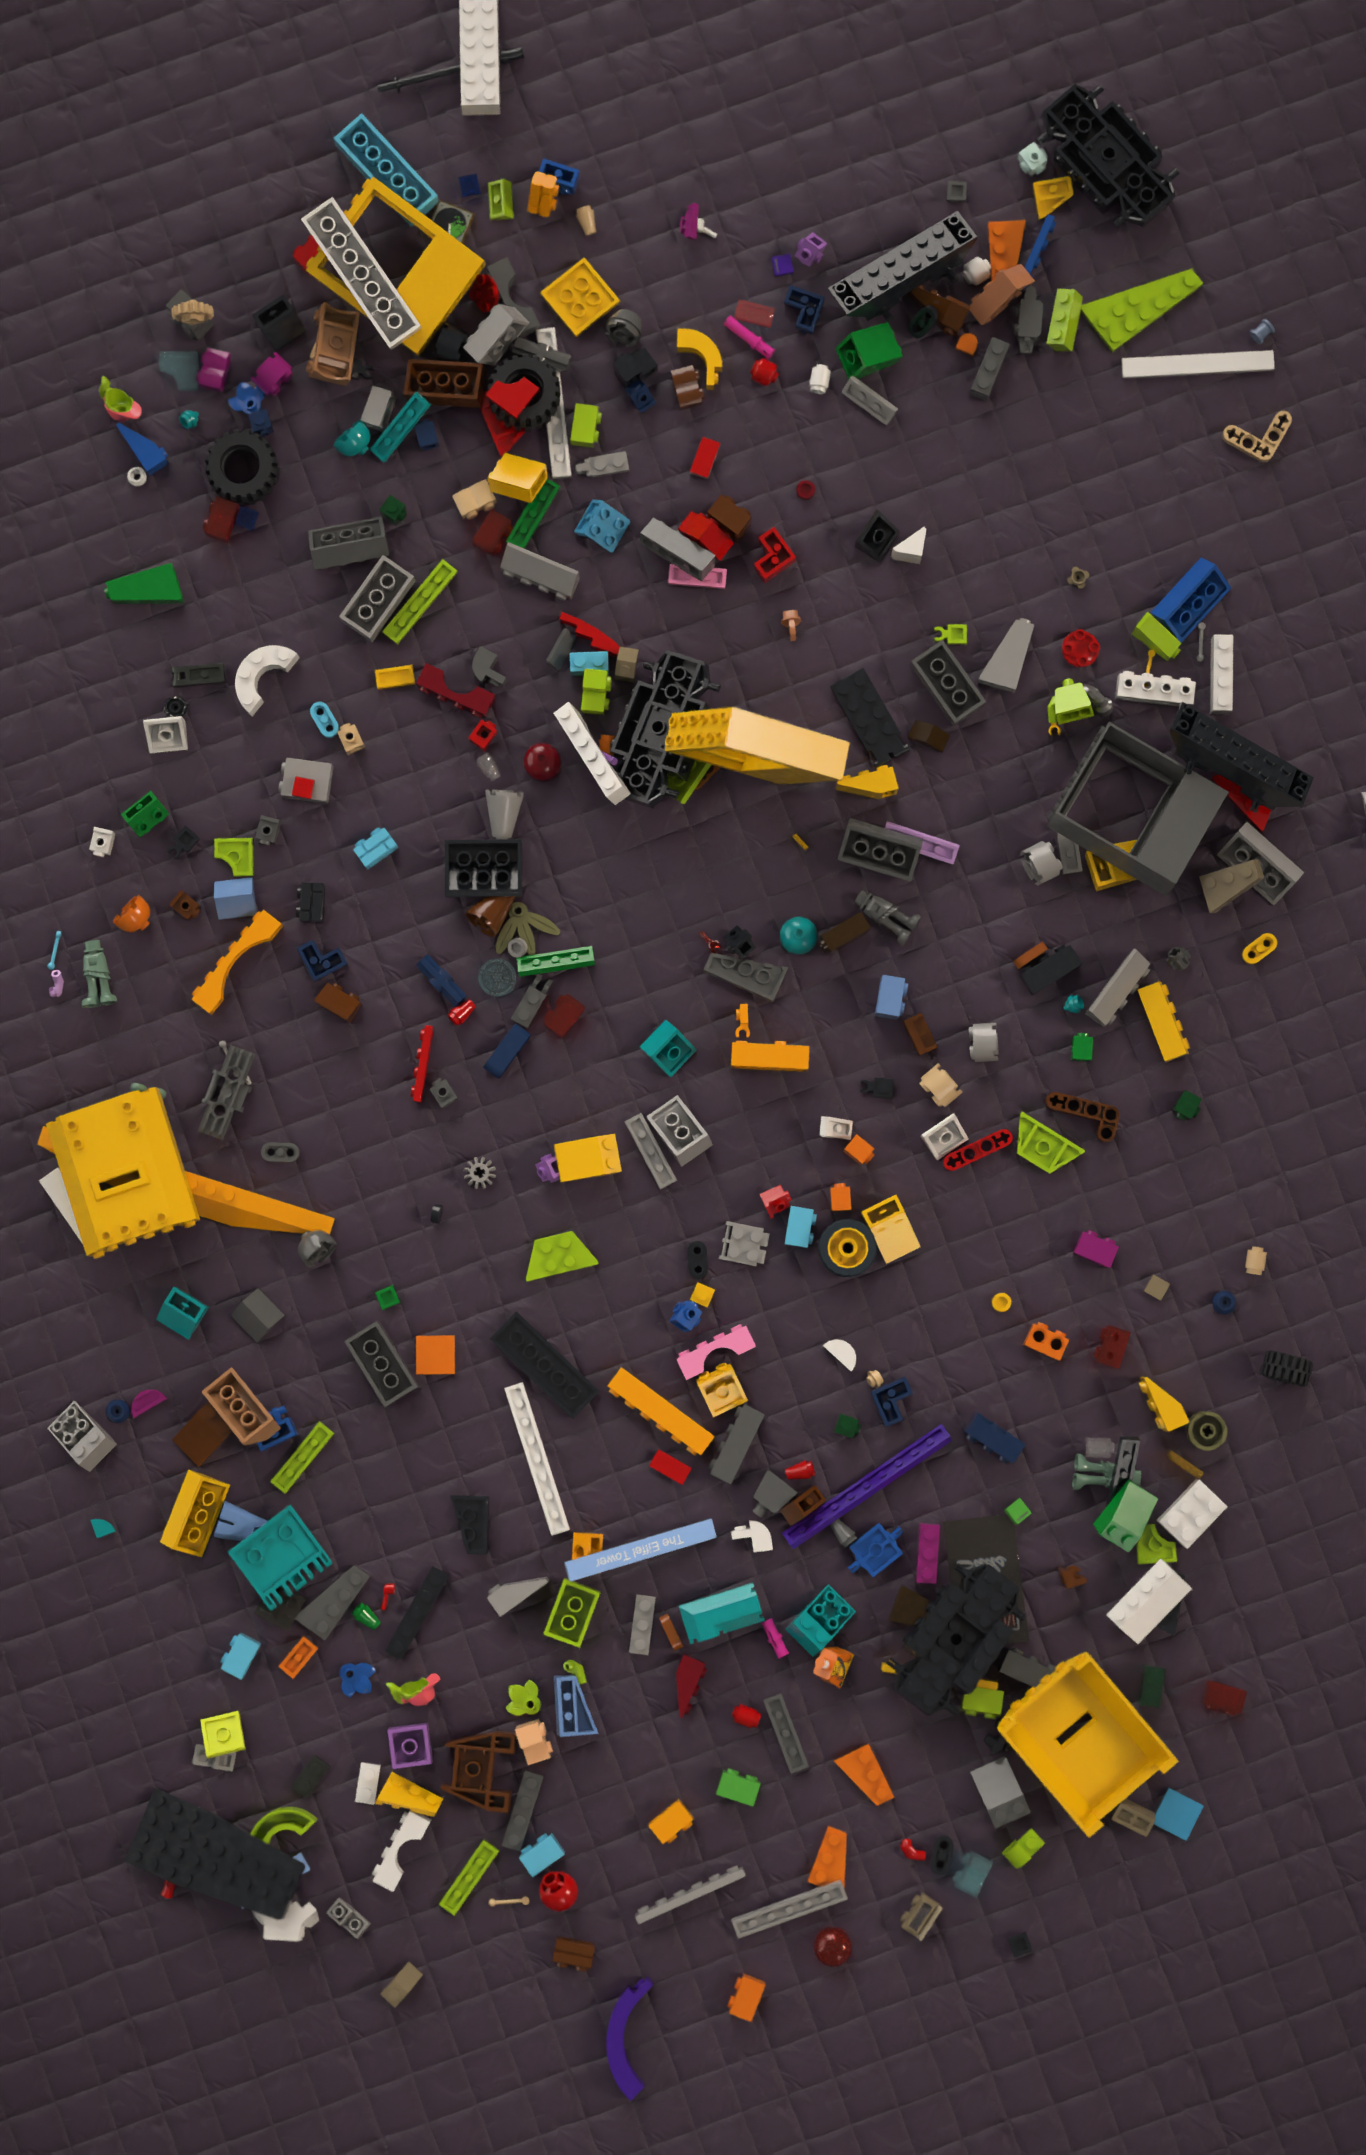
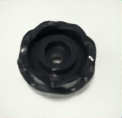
M173 696L165 701L164 712L168 717H184L187 713V702L182 697Z

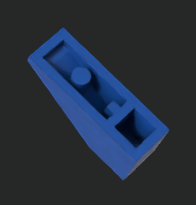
M121 423L116 424L149 476L169 464L166 460L168 455L163 447L158 448L156 443Z

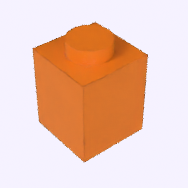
M845 1183L834 1184V1188H830L831 1211L851 1210L850 1187H846Z

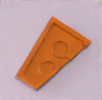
M869 1743L834 1760L877 1806L894 1798Z
M831 1826L827 1827L808 1882L821 1887L841 1880L845 1889L846 1832Z

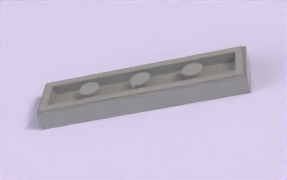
M642 1113L626 1120L625 1124L660 1190L676 1182L677 1179Z

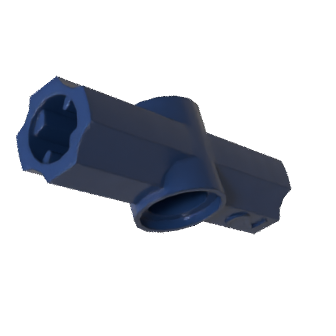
M428 954L416 964L418 969L429 979V982L454 1007L458 1006L467 997L461 988L453 982L454 979L443 968L441 969Z

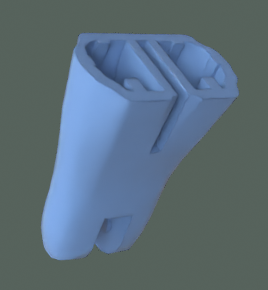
M225 1501L214 1537L242 1541L265 1524L267 1520Z

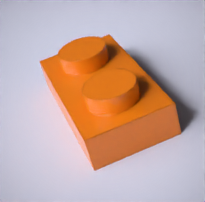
M303 1636L278 1667L294 1679L319 1648Z

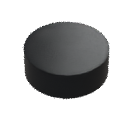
M434 1204L431 1211L432 1223H440L443 1205Z

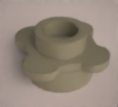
M1073 567L1071 570L1072 574L1068 577L1067 582L1082 589L1085 587L1086 579L1089 578V573L1078 567Z

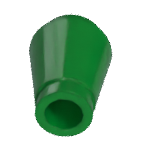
M362 1602L352 1612L355 1620L372 1630H375L381 1623L370 1607Z

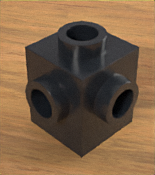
M738 925L723 937L727 943L725 945L727 950L731 954L736 953L741 959L745 958L756 948L751 940L752 935L746 929L742 930Z

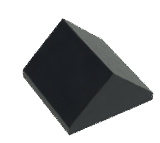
M876 510L857 538L855 548L880 562L900 530L879 510Z

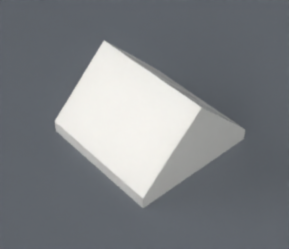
M921 528L895 546L891 554L892 559L920 564L926 528Z
M182 716L143 720L150 753L188 750L186 723Z
M954 1113L920 1136L937 1161L968 1140Z

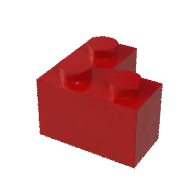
M691 511L678 528L686 538L695 541L705 550H710L715 555V559L719 561L734 544L729 538L730 534L724 529H720L718 527L720 524L715 519H708L702 513L696 514Z
M772 527L758 537V543L767 555L754 563V570L765 584L795 563L796 556L775 527Z

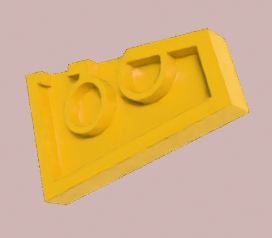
M391 1772L375 1804L382 1805V1803L392 1805V1808L399 1809L403 1807L410 1809L414 1813L434 1817L443 1798Z

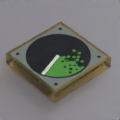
M439 200L431 220L463 244L475 214Z

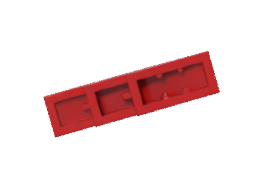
M564 612L561 613L560 623L575 627L576 636L592 641L591 649L599 652L608 651V655L618 657L620 646L614 640L585 621Z

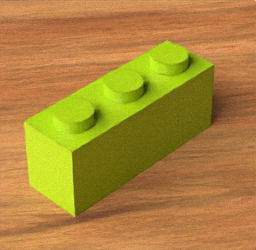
M1057 289L1047 344L1054 351L1072 352L1083 300V297L1075 289Z

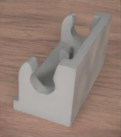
M376 386L372 387L361 417V421L367 427L381 432L385 431L397 398L394 393Z

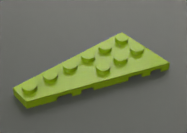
M1192 269L1081 305L1080 311L1109 349L1114 352L1201 287L1203 282Z

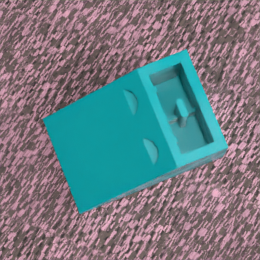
M828 1584L785 1630L813 1657L827 1645L856 1611Z

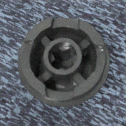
M620 309L606 321V335L615 344L619 341L626 344V347H632L641 338V318L630 310Z

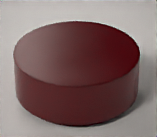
M809 480L799 482L796 487L797 496L802 500L811 499L815 494L814 484Z

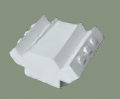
M296 1901L291 1903L283 1920H277L253 1911L255 1918L264 1925L263 1938L269 1940L300 1941L304 1937L305 1927H312L319 1921L317 1911L310 1902L303 1908Z

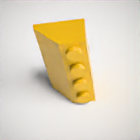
M188 1470L160 1543L174 1550L202 1557L230 1484Z

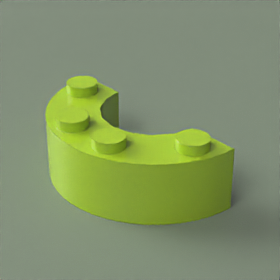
M281 1807L262 1817L253 1828L251 1834L270 1844L272 1836L281 1830L288 1829L302 1835L316 1822L317 1818L301 1808Z

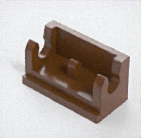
M922 1013L903 1021L918 1056L938 1048Z
M1075 1565L1057 1568L1063 1587L1066 1589L1088 1582L1087 1578L1083 1577V1575H1077L1076 1572L1081 1571V1568Z

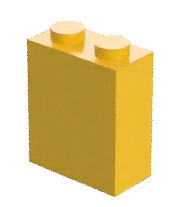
M505 453L498 460L493 472L489 473L488 483L490 485V492L532 503L548 478L546 464Z

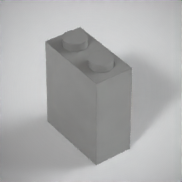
M286 758V763L283 762L281 767V774H284L283 781L279 782L278 789L281 796L287 799L328 804L333 765L331 763ZM296 776L315 780L311 799L292 796Z

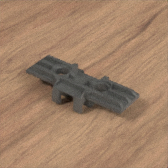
M230 1045L221 1071L213 1069V1077L205 1098L201 1100V1102L208 1105L200 1123L199 1132L224 1140L234 1111L243 1113L245 1107L242 1105L246 1094L252 1090V1087L244 1084L256 1054ZM232 1069H236L239 1072V1077L236 1080H231L228 1075ZM221 1077H224L225 1082L217 1102H213L212 1099ZM223 1105L225 1113L222 1116H217L215 1108Z

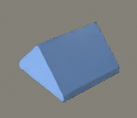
M253 877L214 882V901L219 920L254 916L257 913Z

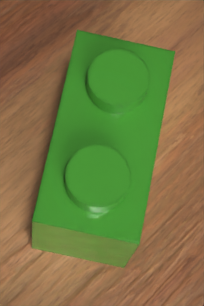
M730 1768L727 1771L723 1770L716 1795L754 1807L760 1787V1781H757L758 1778L749 1774L746 1777L738 1775L739 1771Z

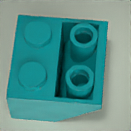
M174 1286L164 1301L156 1320L189 1340L209 1309V1306Z

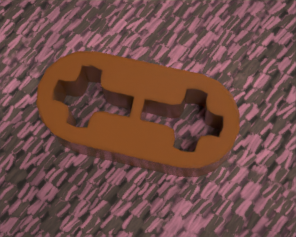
M1042 941L1014 960L1013 963L1020 969L1047 951L1048 948Z
M667 1613L659 1617L674 1651L682 1648L683 1644L669 1614Z

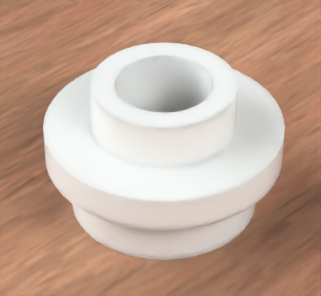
M134 467L129 470L127 478L131 485L141 486L145 483L147 475L142 468ZM136 474L141 476L139 480L134 479Z

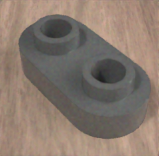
M269 1142L263 1145L261 1155L263 1159L269 1162H295L300 1156V1149L293 1143ZM269 1149H274L275 1153L273 1156H269ZM292 1149L294 1151L293 1156H288L287 1151Z

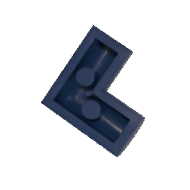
M790 285L784 304L801 310L795 328L802 333L811 335L814 332L826 297Z
M314 940L296 948L314 982L348 965L339 947L323 956Z
M906 1376L870 1392L885 1427L904 1420L896 1401L913 1394Z

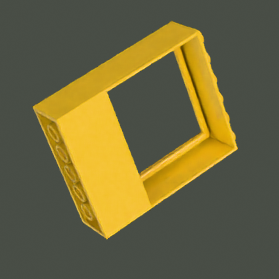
M372 177L371 180L368 178L362 186L363 191L361 194H356L352 199V206L349 211L345 210L343 212L352 226L357 222L372 199L377 196L433 239L397 288L398 293L422 326V329L403 341L402 344L420 357L486 263L484 259L375 177ZM319 246L317 248L319 252L316 257L312 256L307 262L306 266L308 268L306 271L369 319L347 285L324 268L329 259Z
M730 707L672 713L669 719L668 735L665 739V751L773 783L793 784L843 780L850 742Z

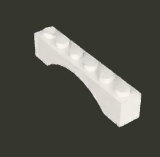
M568 702L555 711L554 715L605 796L614 805L629 796V790L596 744L578 710Z

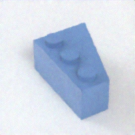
M573 1674L554 1676L557 1735L564 1737L599 1734L576 1676Z

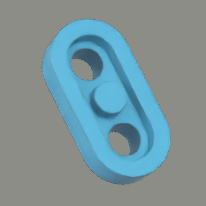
M324 702L314 703L310 708V714L322 735L327 738L335 737L338 734L339 725L329 707ZM319 709L324 710L322 715H317ZM333 726V730L328 732L327 727Z

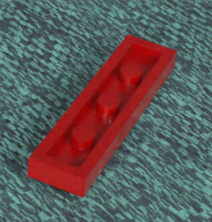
M425 1025V1028L421 1029L419 1040L422 1041V1047L418 1048L416 1057L419 1060V1066L414 1069L413 1078H416V1084L412 1086L410 1097H413V1101L417 1103H422L432 1044L434 1027Z

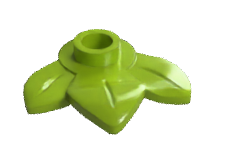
M528 1680L524 1687L521 1685L509 1686L508 1693L512 1700L506 1706V1710L509 1713L521 1716L525 1713L534 1715L539 1712L541 1708V1701L538 1698L539 1689L532 1680ZM530 1701L534 1703L532 1708L528 1707Z

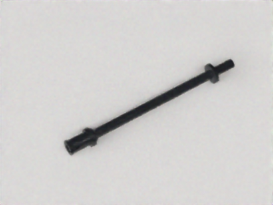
M522 46L506 51L502 49L499 52V62L505 65L510 61L524 58ZM460 64L400 80L397 79V76H393L394 81L377 85L378 92L397 89V92L400 93V87L461 72Z

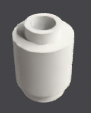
M817 364L816 367L812 368L809 384L811 392L825 394V391L828 389L831 373L828 366Z

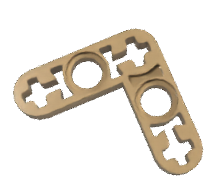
M1287 411L1278 412L1262 440L1234 425H1229L1224 429L1222 438L1227 444L1256 460L1267 462L1280 444L1291 424L1292 417ZM1284 416L1286 417L1285 421L1287 423L1284 422L1281 428L1279 429L1277 428L1280 422V419L1278 418H1282ZM1234 431V436L1238 438L1241 434L1243 437L1240 439L1239 444L1236 443L1238 440L1236 437L1228 438L1229 434L1227 432ZM1270 432H1276L1279 439L1271 441L1268 435ZM1250 439L1253 442V447L1245 448L1243 440ZM1259 444V450H1256V452L1254 453L1253 450L1255 449L1256 445ZM1267 449V454H1269V456L1265 455V457H1262L1261 451Z

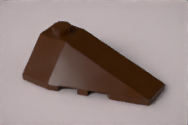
M922 285L906 293L921 309L927 305L935 307L939 315L936 322L937 326L943 329L942 331L945 334L957 337L968 316L969 305L948 295L946 298H943L938 294V291L933 289L926 291Z

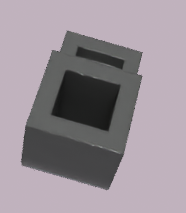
M482 646L479 647L472 662L476 679L481 684H484L485 680L489 679L488 683L491 685L504 687L507 682L506 677L492 670L498 660L497 655Z

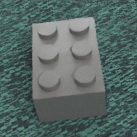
M498 304L491 309L488 318L479 324V329L468 337L467 343L463 348L478 363L495 366L530 322L515 307Z

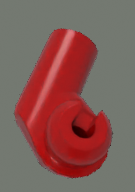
M908 1838L902 1840L900 1847L908 1859L925 1861L926 1851L915 1850L912 1846V1841Z

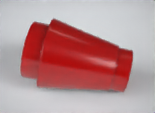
M468 999L449 1010L450 1013L447 1016L454 1025H462L476 1006Z
M804 1460L785 1469L788 1480L811 1479L812 1476H815L812 1461Z

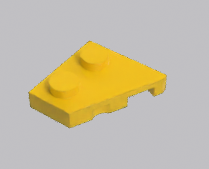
M1069 176L1033 183L1038 219H1043L1047 214L1074 195Z

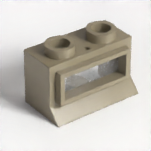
M923 1892L920 1896L916 1895L911 1902L912 1908L909 1912L905 1911L900 1919L902 1922L901 1927L920 1941L923 1940L943 1909L941 1904Z

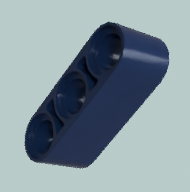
M515 1023L483 1068L499 1079L529 1040L531 1034Z

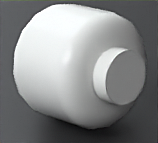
M976 257L963 267L964 271L962 274L969 285L977 286L990 277L989 270L991 265L986 259L982 260L980 257Z

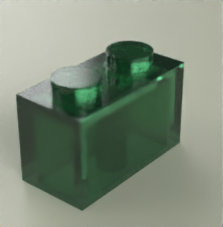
M1143 1664L1138 1704L1160 1708L1165 1669L1163 1667Z

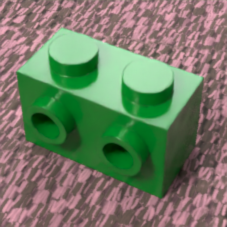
M150 791L121 815L134 832L141 837L147 834L156 824L162 822L169 815V812L153 792Z

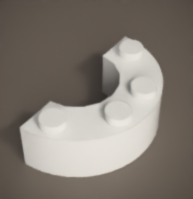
M264 646L251 652L242 661L236 673L235 689L240 703L251 716L264 703L257 691L261 675L271 669H282L289 672L299 659L296 652L283 646Z

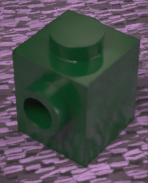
M391 495L388 496L379 509L381 516L396 526L407 515L406 505Z
M1184 1090L1172 1112L1176 1113L1175 1117L1182 1121L1190 1120L1192 1117L1196 1118L1201 1109L1198 1106L1202 1099Z
M840 1413L834 1432L853 1438L854 1435H858L861 1425L858 1424V1419Z

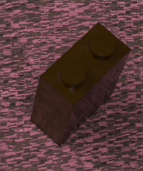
M859 912L822 934L819 945L824 953L828 952L830 956L869 933L871 928L863 914Z

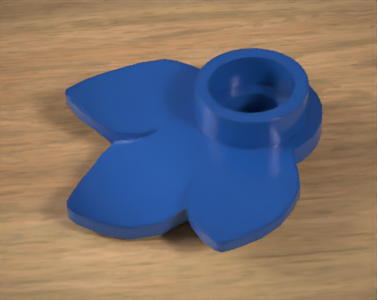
M240 383L236 389L237 396L228 399V403L233 410L237 412L244 411L248 415L249 413L261 410V401L264 399L265 393L259 387L253 389L248 383Z
M364 1662L357 1665L352 1663L344 1664L339 1671L340 1678L342 1679L341 1689L343 1693L348 1697L353 1696L355 1691L362 1694L370 1693L372 1686L368 1678L376 1672L375 1668ZM347 1671H353L351 1676H346Z

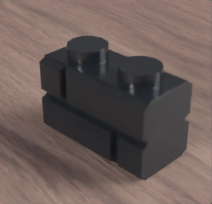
M301 882V887H297V899H300V906L296 907V918H299V921L302 923H324L325 884Z

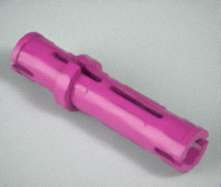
M731 315L726 319L727 322H724L723 325L747 342L752 350L756 349L766 359L773 355L772 353L775 352V349L765 343L761 336H756Z

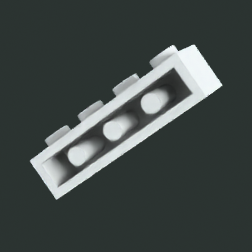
M1123 671L1117 678L1115 699L1180 706L1181 702H1184L1192 707L1194 704L1196 682L1185 677L1176 680L1172 679V676L1162 675L1161 678L1153 677V674L1142 673V676L1134 675V672Z

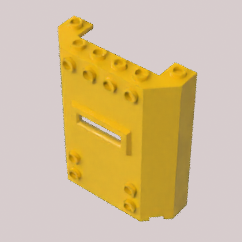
M148 1088L143 1092H139V1090L132 1091L61 1115L56 1118V1121L46 1124L87 1256L97 1259L105 1256V1252L118 1249V1245L124 1243L126 1246L137 1242L136 1239L141 1237L144 1239L152 1238L159 1231H162V1233L170 1232L177 1225L189 1228L195 1226V1222L200 1220L158 1088ZM138 1170L140 1179L101 1191L99 1183Z
M1084 1652L1066 1662L1059 1663L1052 1674H1047L1040 1680L1041 1683L1038 1686L1030 1688L1025 1693V1697L1013 1702L997 1729L1090 1838L1104 1826L1100 1819L1159 1769L1165 1774L1179 1761L1087 1652ZM1088 1712L1092 1719L1060 1745L1056 1738Z

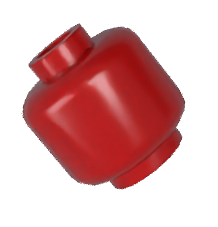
M761 358L759 361L756 360L750 371L752 380L765 387L770 382L774 384L779 375L776 372L777 365L765 358Z

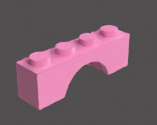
M739 1324L731 1328L732 1333L725 1335L723 1332L714 1336L715 1341L707 1344V1341L696 1345L697 1349L692 1352L687 1349L679 1353L677 1362L686 1380L704 1372L705 1358L714 1349L721 1347L729 1348L740 1355L756 1347L747 1326L742 1327Z

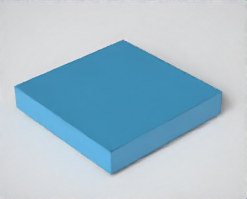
M1168 1787L1155 1813L1154 1824L1187 1841L1204 1806Z

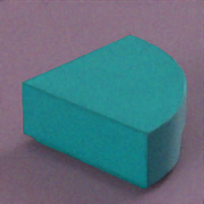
M91 1520L97 1538L116 1531L114 1526L106 1520Z

